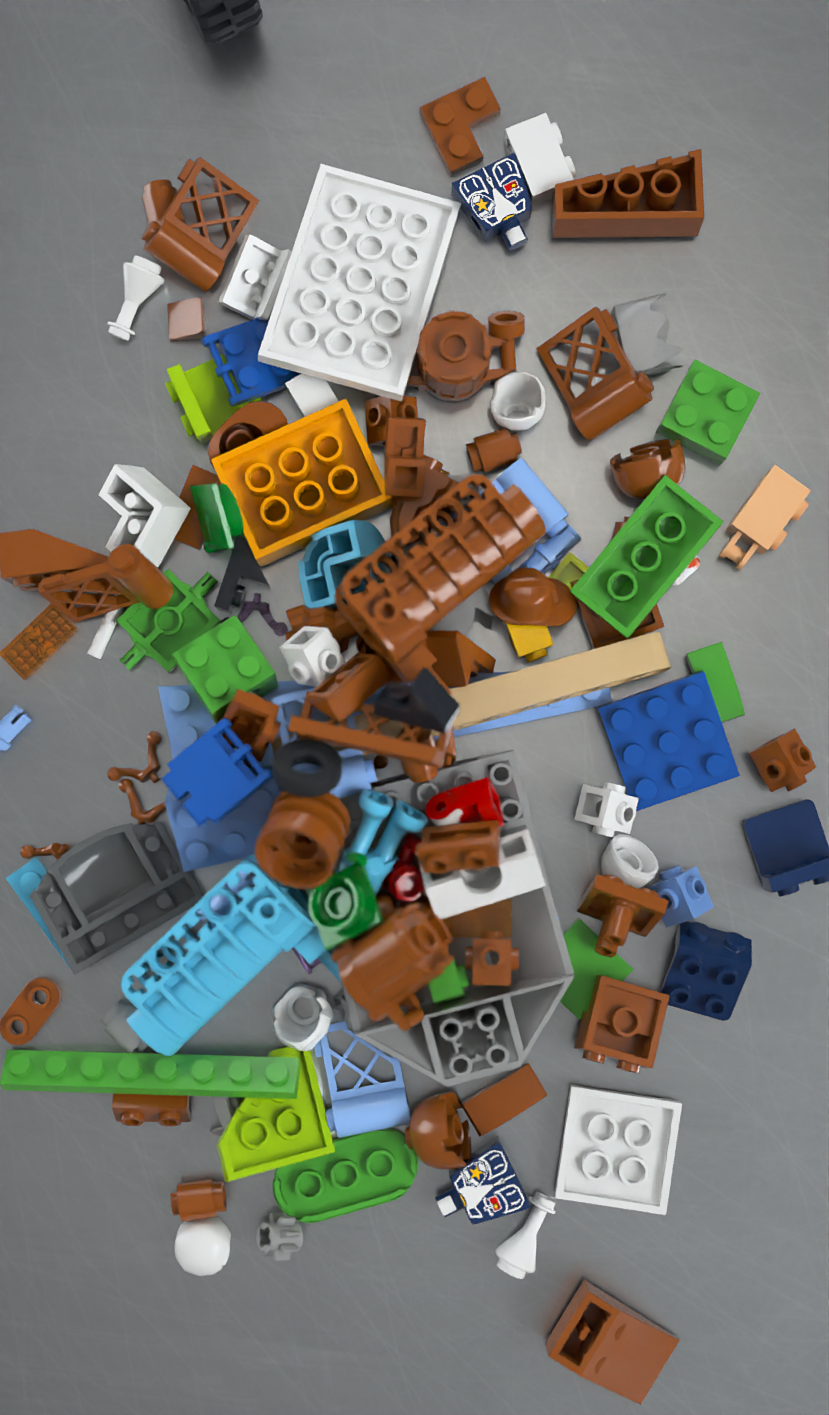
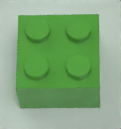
M694 359L655 433L672 442L679 439L682 447L720 466L727 459L761 393Z
M233 615L172 653L178 670L215 725L219 722L237 689L247 693H254L262 698L279 687L275 671L236 615Z

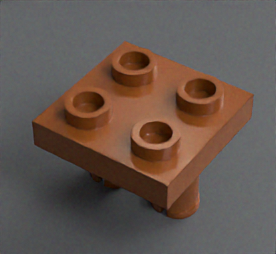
M597 874L580 899L577 912L603 922L594 950L602 956L612 958L615 957L618 947L625 944L629 931L646 937L665 914L669 900L659 897L658 893L651 889H637L626 885L616 876Z

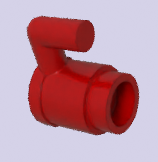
M415 834L406 835L399 856H397L398 859L393 865V870L388 873L382 883L395 898L408 902L418 899L423 894L425 888L422 873L412 863L414 855H417V844H422V840Z

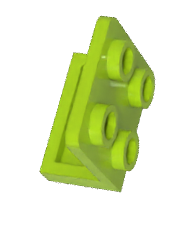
M220 355L223 363L226 364L224 355ZM214 359L185 372L180 364L166 369L171 379L165 383L173 403L181 401L186 414L180 416L188 436L190 437L195 434L201 445L209 442L216 430L238 409L247 403L261 401V398H257L231 407L228 402L230 395L222 377H217L215 368L217 366ZM231 373L229 377L237 394H239L240 391Z

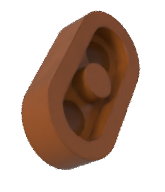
M39 977L30 981L3 1015L0 1021V1033L8 1043L23 1045L31 1041L59 1006L62 992L55 980L49 977ZM37 990L45 992L47 996L45 1003H38L35 1000ZM14 1020H19L23 1023L24 1030L22 1033H16L13 1030L12 1024Z

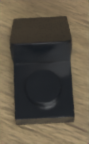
M239 536L236 538L214 605L217 610L232 614L234 606L240 608L246 592V587L241 585L243 580L271 588L245 538Z
M425 667L421 669L410 686L389 681L374 702V715L443 734L447 732L460 712L459 703Z

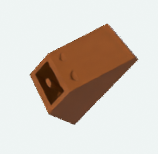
M35 529L0 533L1 579L13 584V587H21V591L38 590V583L41 582V579L60 573L65 575L106 562L109 557ZM102 577L94 581H105L106 579Z
M583 1280L545 1342L548 1357L586 1380L641 1405L680 1340L588 1281Z

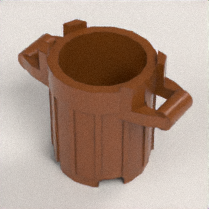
M453 310L431 318V321L419 334V345L415 359L417 358L418 375L409 376L407 385L417 387L418 391H427L445 401L457 402L470 398L482 387L491 385L493 380L516 371L514 343L496 337H489L486 326L482 325L470 313ZM493 348H500L502 367L500 369H489Z
M411 904L405 908L400 907L383 919V923L341 943L331 954L333 962L336 963L338 961L340 979L354 1001L370 1012L368 1015L373 1021H382L389 1016L403 1031L409 1030L424 1019V1012L414 993L444 973L445 968L454 959V956H449L448 944L453 940L446 925L434 912L428 916L417 910L419 904ZM404 1005L408 1009V1012L405 1014L400 1009Z

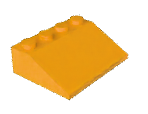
M343 399L211 459L221 484L224 483L228 486L237 501L243 519V532L260 567L307 547L312 540L311 535L322 529L350 520H366L394 507L392 496L385 495L384 479L347 399Z

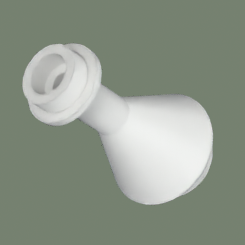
M136 255L132 263L125 262L123 264L125 301L116 323L108 321L107 324L110 325L108 333L126 341H129L131 335L135 336V332L129 328L138 306L164 283V279L159 276L162 269L161 266Z
M536 1192L534 1197H529L528 1199L534 1206L523 1228L495 1249V1253L499 1257L496 1265L507 1274L519 1279H523L526 1272L534 1273L536 1271V1234L546 1213L555 1214L556 1212L554 1209L556 1201L540 1192Z

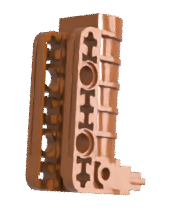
M479 474L470 475L350 570L337 587L334 594V602L373 652L379 655L386 665L392 667L406 685L414 681L421 669L425 667L451 694L450 689L431 667L437 661L436 658L421 641L428 636L426 634L428 630L546 534L544 522L532 502L515 484L500 494L485 476ZM471 484L474 488L481 485L484 491L480 495L467 485ZM461 499H472L465 506V508L469 510L470 513L463 509L462 505L459 502ZM447 507L449 513L454 510L456 513L454 518L456 520L455 524L451 516L443 511L442 508ZM436 518L442 519L447 526L441 525ZM428 521L431 527L441 534L440 537H436L434 531L429 533L427 529ZM420 533L424 540L423 544L414 546L407 552L408 556L405 557L402 551L403 546L406 544L411 545L419 538L417 534ZM389 553L391 554L392 558L396 557V559L398 560V569L395 563L389 557L385 556V554ZM377 563L385 564L389 568L390 574L383 573ZM370 569L373 575L383 581V583H377L375 579H372ZM363 579L367 585L365 590L361 594L356 593L352 595L350 591L359 587Z

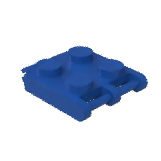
M270 316L267 320L262 321L256 318L209 334L201 339L203 346L209 348L217 368H215L217 377H222L230 395L228 402L231 407L285 389L286 382L302 374L258 361V352ZM215 344H219L227 362L226 364L223 363ZM231 373L240 391L239 394H237L229 377Z
M228 718L221 720L166 764L171 771L161 779L178 801H181L189 794L192 795L182 806L199 827L206 824L210 819L216 825L273 778V773L270 769L265 770L252 755V747L248 743L243 744L230 728L232 723ZM223 733H225L228 736V738L233 742V744L237 747V751H234L233 748L224 739V737L222 736ZM246 758L259 776L256 777L242 760Z

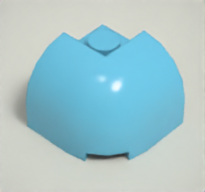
M350 520L322 529L311 535L312 540L306 547L303 560L298 561L305 605L310 609L323 606L337 609L334 602V594L343 578L350 570L385 543L380 531L372 523L365 520ZM389 553L385 554V556L391 558ZM377 563L379 569L387 574L385 564ZM370 569L372 579H375L377 583H383V581L373 575ZM363 579L359 587L350 591L352 595L356 593L361 594L365 590L367 585Z

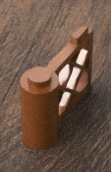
M199 157L195 162L191 159L187 160L177 177L178 180L183 182L162 219L158 223L154 220L151 221L141 239L145 241L143 249L206 292L221 274L228 254L260 200ZM200 170L212 178L215 193L198 195L195 179ZM221 186L227 189V191H222ZM190 190L191 197L185 198L186 194ZM235 195L246 203L241 215L228 216L225 196ZM217 198L221 219L205 222L200 201ZM193 202L197 223L186 225L174 215L181 204ZM237 221L234 227L231 228L230 222ZM223 224L226 241L221 249L210 242L206 227ZM199 228L200 234L193 229Z
M598 307L592 308L536 348L569 405L575 425L589 441L594 440L652 400L651 392L654 390L649 377L643 371L637 373L616 339L613 332L618 329V326L607 309L600 311ZM593 320H595L600 329L597 346L581 342L584 327ZM574 334L573 341H572V340H567L569 337H571V336ZM605 341H607L610 348L604 347ZM561 343L572 345L567 366L556 364L549 352ZM579 347L595 350L591 371L574 368ZM603 352L614 354L621 365L620 368L610 375L598 373ZM560 369L566 370L565 376L562 375ZM573 372L589 375L586 391L578 397H575L570 389ZM597 377L603 378L600 382L595 384Z
M123 544L116 547L110 553L106 562L63 575L60 573L41 579V582L38 583V590L40 595L75 623L140 602L150 609L160 608L171 599L173 584L139 549L131 544ZM102 577L106 579L105 581H94ZM60 590H72V592H65ZM82 592H97V594H87ZM108 594H119V595H117V596H109ZM75 604H80V605H85V606L76 608L74 605H75Z

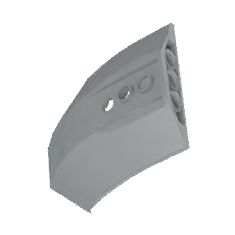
M514 750L451 762V767L443 766L442 769L438 768V775L426 782L415 783L409 780L408 775L401 774L370 783L372 790L389 796L393 801V806L396 800H400L416 808L427 817L425 808L433 796L448 789L489 777L500 796L504 826L500 827V838L528 829L546 884L544 887L441 919L453 940L448 944L449 956H454L457 965L463 963L465 965V947H473V938L481 939V931L504 932V939H511V947H519L518 970H511V986L472 985V970L466 969L470 986L464 987L466 996L436 1004L433 1002L428 983L414 993L424 1012V1019L409 1030L403 1031L389 1016L382 1021H373L368 1015L370 1012L354 1001L342 983L354 1035L446 1087L521 1067L575 976ZM361 793L339 798L347 808L351 821L348 835L344 840L342 849L339 851L338 860L332 874H336L344 850L351 846L361 822L363 810L358 805ZM390 813L380 823L369 849L378 846L389 821ZM428 818L425 827H434ZM423 829L418 833L406 832V834L401 839L394 855L399 856L406 835L415 834L418 837L422 836ZM414 855L412 863L421 872L418 856ZM382 884L376 895L387 893L391 897L394 910L396 911L400 907V902L404 900L395 898ZM424 889L423 896H428L426 889ZM491 951L485 955L484 960L486 964L494 966L499 962V955ZM405 1005L400 1008L404 1014L408 1012Z

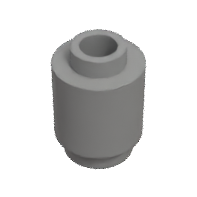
M120 999L100 1022L106 1026L104 1031L127 1053H132L134 1050L142 1053L149 1045L134 1032L126 1021L136 1008L131 1003L127 1005Z

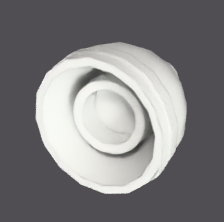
M619 834L614 836L609 841L601 858L603 875L616 876L624 884L637 889L651 881L659 868L658 861L653 852L641 841L629 835Z

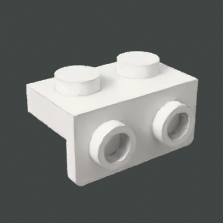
M251 234L246 235L218 303L251 320L256 318L262 321L267 320L271 316L292 251L289 249L281 251Z

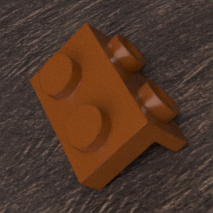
M237 689L219 722L224 718H228L232 723L230 728L243 744L248 743L252 747V755L258 762H261L268 744H272L278 734L281 723L275 720L280 706L266 701L254 693H247ZM223 733L222 736L228 744L237 749L228 736ZM245 758L243 762L250 769L251 764Z
M498 820L423 828L422 844H417L416 854L424 874L466 869L480 870L486 867L500 866V826Z
M113 1094L112 1110L116 1121L127 1126H140L143 1122H158L160 1125L173 1127L180 1125L181 1122H190V1096Z

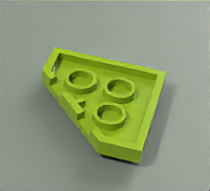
M284 1047L268 1053L267 1057H299L301 1067L297 1099L243 1097L216 1144L225 1182L335 1152L310 1050L302 1051Z

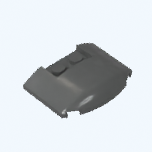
M153 822V825L124 824L85 839L51 865L46 871L37 891L34 889L30 895L31 900L74 975L190 909L204 897L190 871H183L179 852L162 822Z

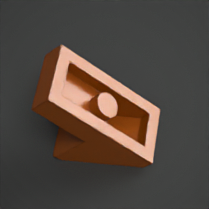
M458 630L426 632L428 635L426 637L427 649L437 660L431 665L432 669L447 687H465L470 677H476L478 673H493L496 659Z

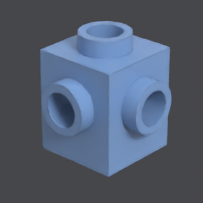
M680 865L669 868L659 873L661 880L648 886L649 889L658 893L659 897L669 900L665 914L662 917L666 928L693 920L714 908L707 892L706 884L701 878L697 866L683 871Z

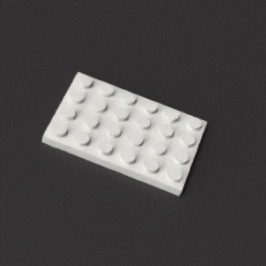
M321 164L258 352V361L402 402L417 353L419 334L424 329L460 212L461 203Z

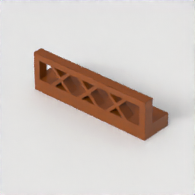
M306 697L301 716H291L288 731L298 737L440 769L443 767L453 724H451L445 734L440 733L437 747L420 744L415 737L424 728L416 726L411 729L408 724L402 722L401 724L406 730L405 734L397 739L384 736L379 727L391 719L381 717L375 721L372 717L374 715V706L369 704H361L350 714L352 715L358 711L363 712L367 717L370 725L361 731L348 728L344 720L339 722L330 719L326 723L311 720L314 706L307 701Z

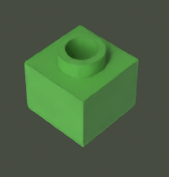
M455 958L445 968L444 973L429 982L433 1002L436 1004L465 997L464 987L470 986L464 963L457 965Z

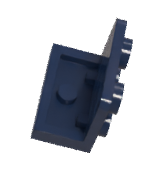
M805 799L747 818L744 821L743 827L765 891L777 892L778 896L781 897L800 891L799 884L813 880L814 885L829 882V846L813 801Z
M686 921L678 924L675 954L660 990V993L670 995L668 1005L718 1020H728L732 1015L752 966L751 939L735 932L727 933L713 929L700 922Z

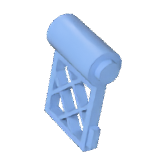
M523 458L509 466L492 482L500 494L515 484L528 497L540 514L545 525L546 534L551 539L568 525L564 519L569 513ZM466 504L463 505V509L469 512V510L465 508ZM456 513L451 515L454 524L456 522V520H454V518L456 517ZM445 522L441 523V525L447 526ZM508 565L494 576L491 581L495 585L507 576L512 569Z
M315 688L272 698L273 703L280 706L276 718L277 722L281 723L279 731L283 745L297 740L298 736L294 734L290 740L287 729L290 722L285 720L282 705L299 702L303 705L307 691L311 692ZM314 707L313 713L316 712L317 714L321 715L327 720L332 719L331 717H329L328 715ZM354 714L346 718L347 727L357 730ZM347 749L338 751L342 761V775L339 784L330 793L339 799L360 794L363 789L372 790L370 783L377 782L373 761H365L363 752L359 750ZM301 763L293 766V769L304 773H313L322 769L320 766L311 763Z
M346 1021L330 1024L328 1032L343 1030L355 1038L343 1057L330 1049L327 1033L314 1046L316 1058L323 1056L332 1102V1108L326 1109V1118L330 1132L336 1131L338 1138L410 1124L411 1114L400 1060L393 1056L390 1058L381 1049L378 1050L370 1043L354 1035V1032L348 1029ZM358 1041L376 1053L365 1071H362L346 1060ZM331 1055L340 1060L335 1069ZM381 1056L393 1064L396 1080L380 1083L368 1075V1073ZM344 1063L362 1076L353 1089L338 1092L335 1075ZM365 1078L374 1084L360 1087Z

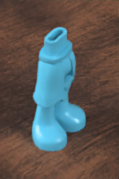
M363 789L358 800V805L363 810L361 822L351 846L344 850L336 873L355 864L349 862L347 854L357 852L365 855L368 859L365 867L376 895L388 873L393 870V865L398 859L394 853L406 832H420L425 827L428 818L419 810L403 801L396 800L393 806L392 799L386 794ZM390 813L389 821L378 846L369 849L380 823Z

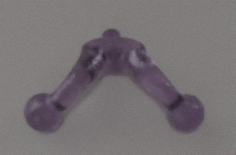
M254 593L253 601L244 602L240 613L237 615L241 623L253 610L260 612L263 619L276 635L283 636L288 631L287 625L283 622L277 623L274 620L269 603L260 602L261 594ZM229 617L223 618L221 623L229 619Z

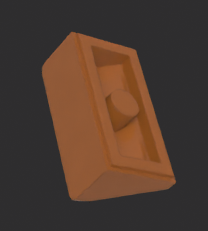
M357 653L311 691L306 699L333 720L340 722L390 681L391 675L379 655Z

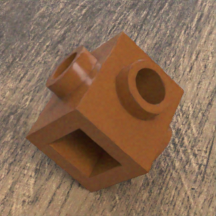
M379 395V397L366 400L367 444L385 446L387 416L418 418L417 398L403 396L401 402Z
M795 728L767 741L749 753L758 768L760 777L766 782L771 792L784 786L787 791H791L807 782L805 775L816 768L810 750L804 745Z
M481 931V939L473 938V947H465V969L472 970V985L511 986V970H518L519 947H511V939H504V932ZM491 951L499 955V962L494 966L486 964L484 960L485 955Z

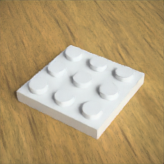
M570 1084L554 1197L666 1215L682 1103L676 1100Z

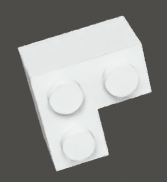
M115 464L99 496L122 517L105 547L112 552L116 547L123 544L134 545L158 568L191 508L144 467Z

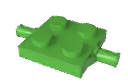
M167 569L163 574L173 584L171 599L164 606L157 609L147 608L141 602L133 604L116 620L129 633L132 642L135 644L119 659L127 669L131 670L146 655L155 659L168 673H171L177 667L172 653L222 622L208 608L203 598L218 583L208 571L192 587L180 581Z

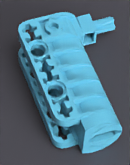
M255 854L246 857L240 864L234 867L122 977V991L137 1007L126 1021L147 1045L163 1055H174L283 950L288 952L294 947L309 964L318 958L341 982L337 965L338 961L334 963L331 958L333 950L338 946L329 950L324 949L318 927L314 924L309 914L307 894L302 889L283 885L269 877L257 864L258 861ZM240 870L245 874L252 871L256 875L253 879V883L256 886L254 888L250 885L245 886L237 894L243 898V901L239 902L234 892L224 887V884L228 882L232 889L242 879L239 874ZM215 895H223L228 898L231 905L228 914L218 915L213 912L210 903ZM200 909L206 919L216 924V927L212 928L210 922H208L196 934L201 940L195 937L193 932L189 930L203 917L202 914L198 913ZM173 936H175L177 941L181 937H184L187 940V943L183 946L185 949L188 950L186 954L182 946L175 940L171 939ZM159 948H161L165 957L170 960L164 965L158 961L163 956V954L158 952ZM150 967L156 972L151 978L146 974ZM132 975L137 977L147 991L143 988L137 991L133 989L131 985L134 984L135 980Z

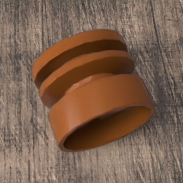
M282 790L275 799L272 810L268 814L267 822L264 824L256 841L255 856L259 866L272 879L293 888H314L324 884L332 875L338 860L339 851L342 849L344 840L349 832L351 820L347 808L330 792L316 797H300Z

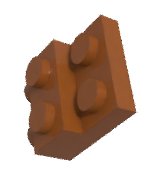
M596 975L588 1012L582 1013L574 1048L584 1051L582 1058L604 1064L605 1057L618 1061L616 1068L638 1074L640 1067L653 1069L670 995L603 975Z

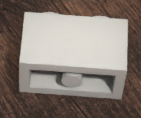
M546 113L505 129L504 144L508 154L515 153L532 206L552 199L555 184L571 181L576 177V170L570 156L564 157L560 148V144L563 143L560 130L555 122L550 123Z

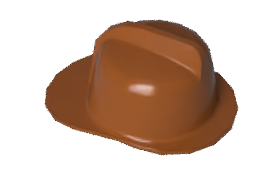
M262 401L247 403L238 409L216 430L210 440L208 455L211 465L213 466L211 459L288 425L287 418L281 409L272 403Z
M529 567L519 568L508 574L507 577L494 585L489 596L492 612L498 619L512 625L561 626L571 621L577 609L576 598L570 593V588L557 579L546 577L541 571Z

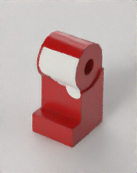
M489 777L439 793L428 801L425 808L426 815L434 827L498 820L500 827L504 826L500 796Z

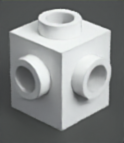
M304 626L279 647L289 665L290 675L298 684L317 687L345 664L340 653V646L332 637L328 628Z
M604 782L603 788L583 784L574 820L592 824L593 833L614 837L615 831L630 834L639 798L624 794L626 789L624 786Z

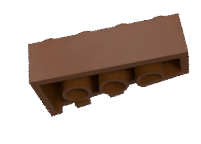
M701 149L689 151L686 156L674 159L669 156L657 159L656 163L637 168L635 165L621 168L620 172L604 176L602 173L555 184L552 198V238L698 236L704 220Z

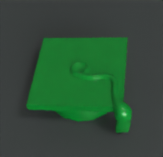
M217 483L190 486L205 541L204 550L207 553H214L221 549L234 548L232 537L243 535L244 526L239 506L231 490L224 483L218 486Z
M352 852L347 854L349 862L355 864L336 874H332L324 884L306 889L309 899V914L314 924L318 927L325 950H329L384 922L365 867L368 859L361 853Z

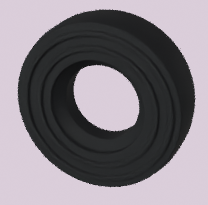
M311 739L295 740L284 744L276 751L273 759L272 773L276 784L285 792L300 797H316L331 792L339 784L342 775V761L338 751L327 743ZM301 763H311L320 766L322 769L313 773H304L293 769V766Z

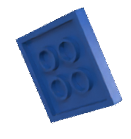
M703 670L598 706L628 795L639 798L636 811L740 776Z

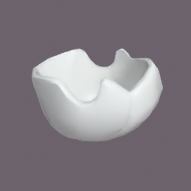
M511 372L495 382L492 399H490V409L493 419L498 425L512 431L527 430L541 420L546 407L544 386L538 377L527 372Z
M219 1217L186 1221L181 1224L175 1239L174 1253L176 1260L183 1270L197 1276L214 1275L226 1265L230 1253L231 1232L228 1226Z

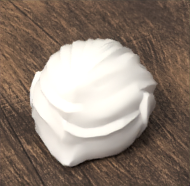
M303 983L294 984L288 988L271 1009L273 1018L272 1031H274L278 1040L290 1048L302 1051L311 1050L326 1035L330 1020L333 1018V1011L324 991Z

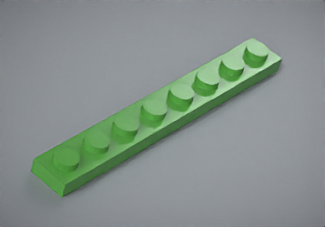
M7 1050L0 1086L3 1090L297 1099L301 1063L299 1057L189 1054L166 1056L152 1053Z

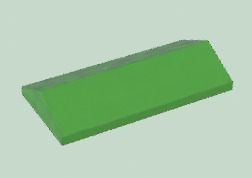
M665 475L572 587L570 593L628 639L724 521Z

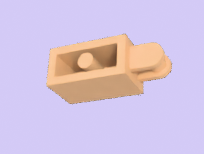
M774 465L767 471L727 526L726 530L732 533L733 536L719 556L723 559L728 557L737 564L735 568L740 571L755 551L759 554H763L769 548L775 551L788 534L783 528L791 518L797 521L808 507L809 503L805 501V498L811 490ZM738 539L750 546L746 552L735 545Z

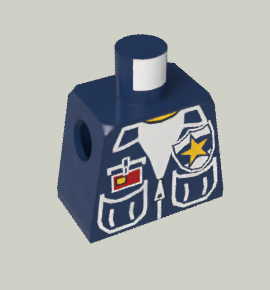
M515 153L452 183L451 195L454 201L461 203L460 209L485 241L501 234L509 250L516 249L528 241L521 224L531 218L532 205Z
M498 1136L492 1138L471 1153L470 1159L463 1160L467 1164L465 1167L450 1169L449 1177L454 1188L435 1197L444 1217L464 1208L471 1224L482 1223L530 1208L528 1198Z

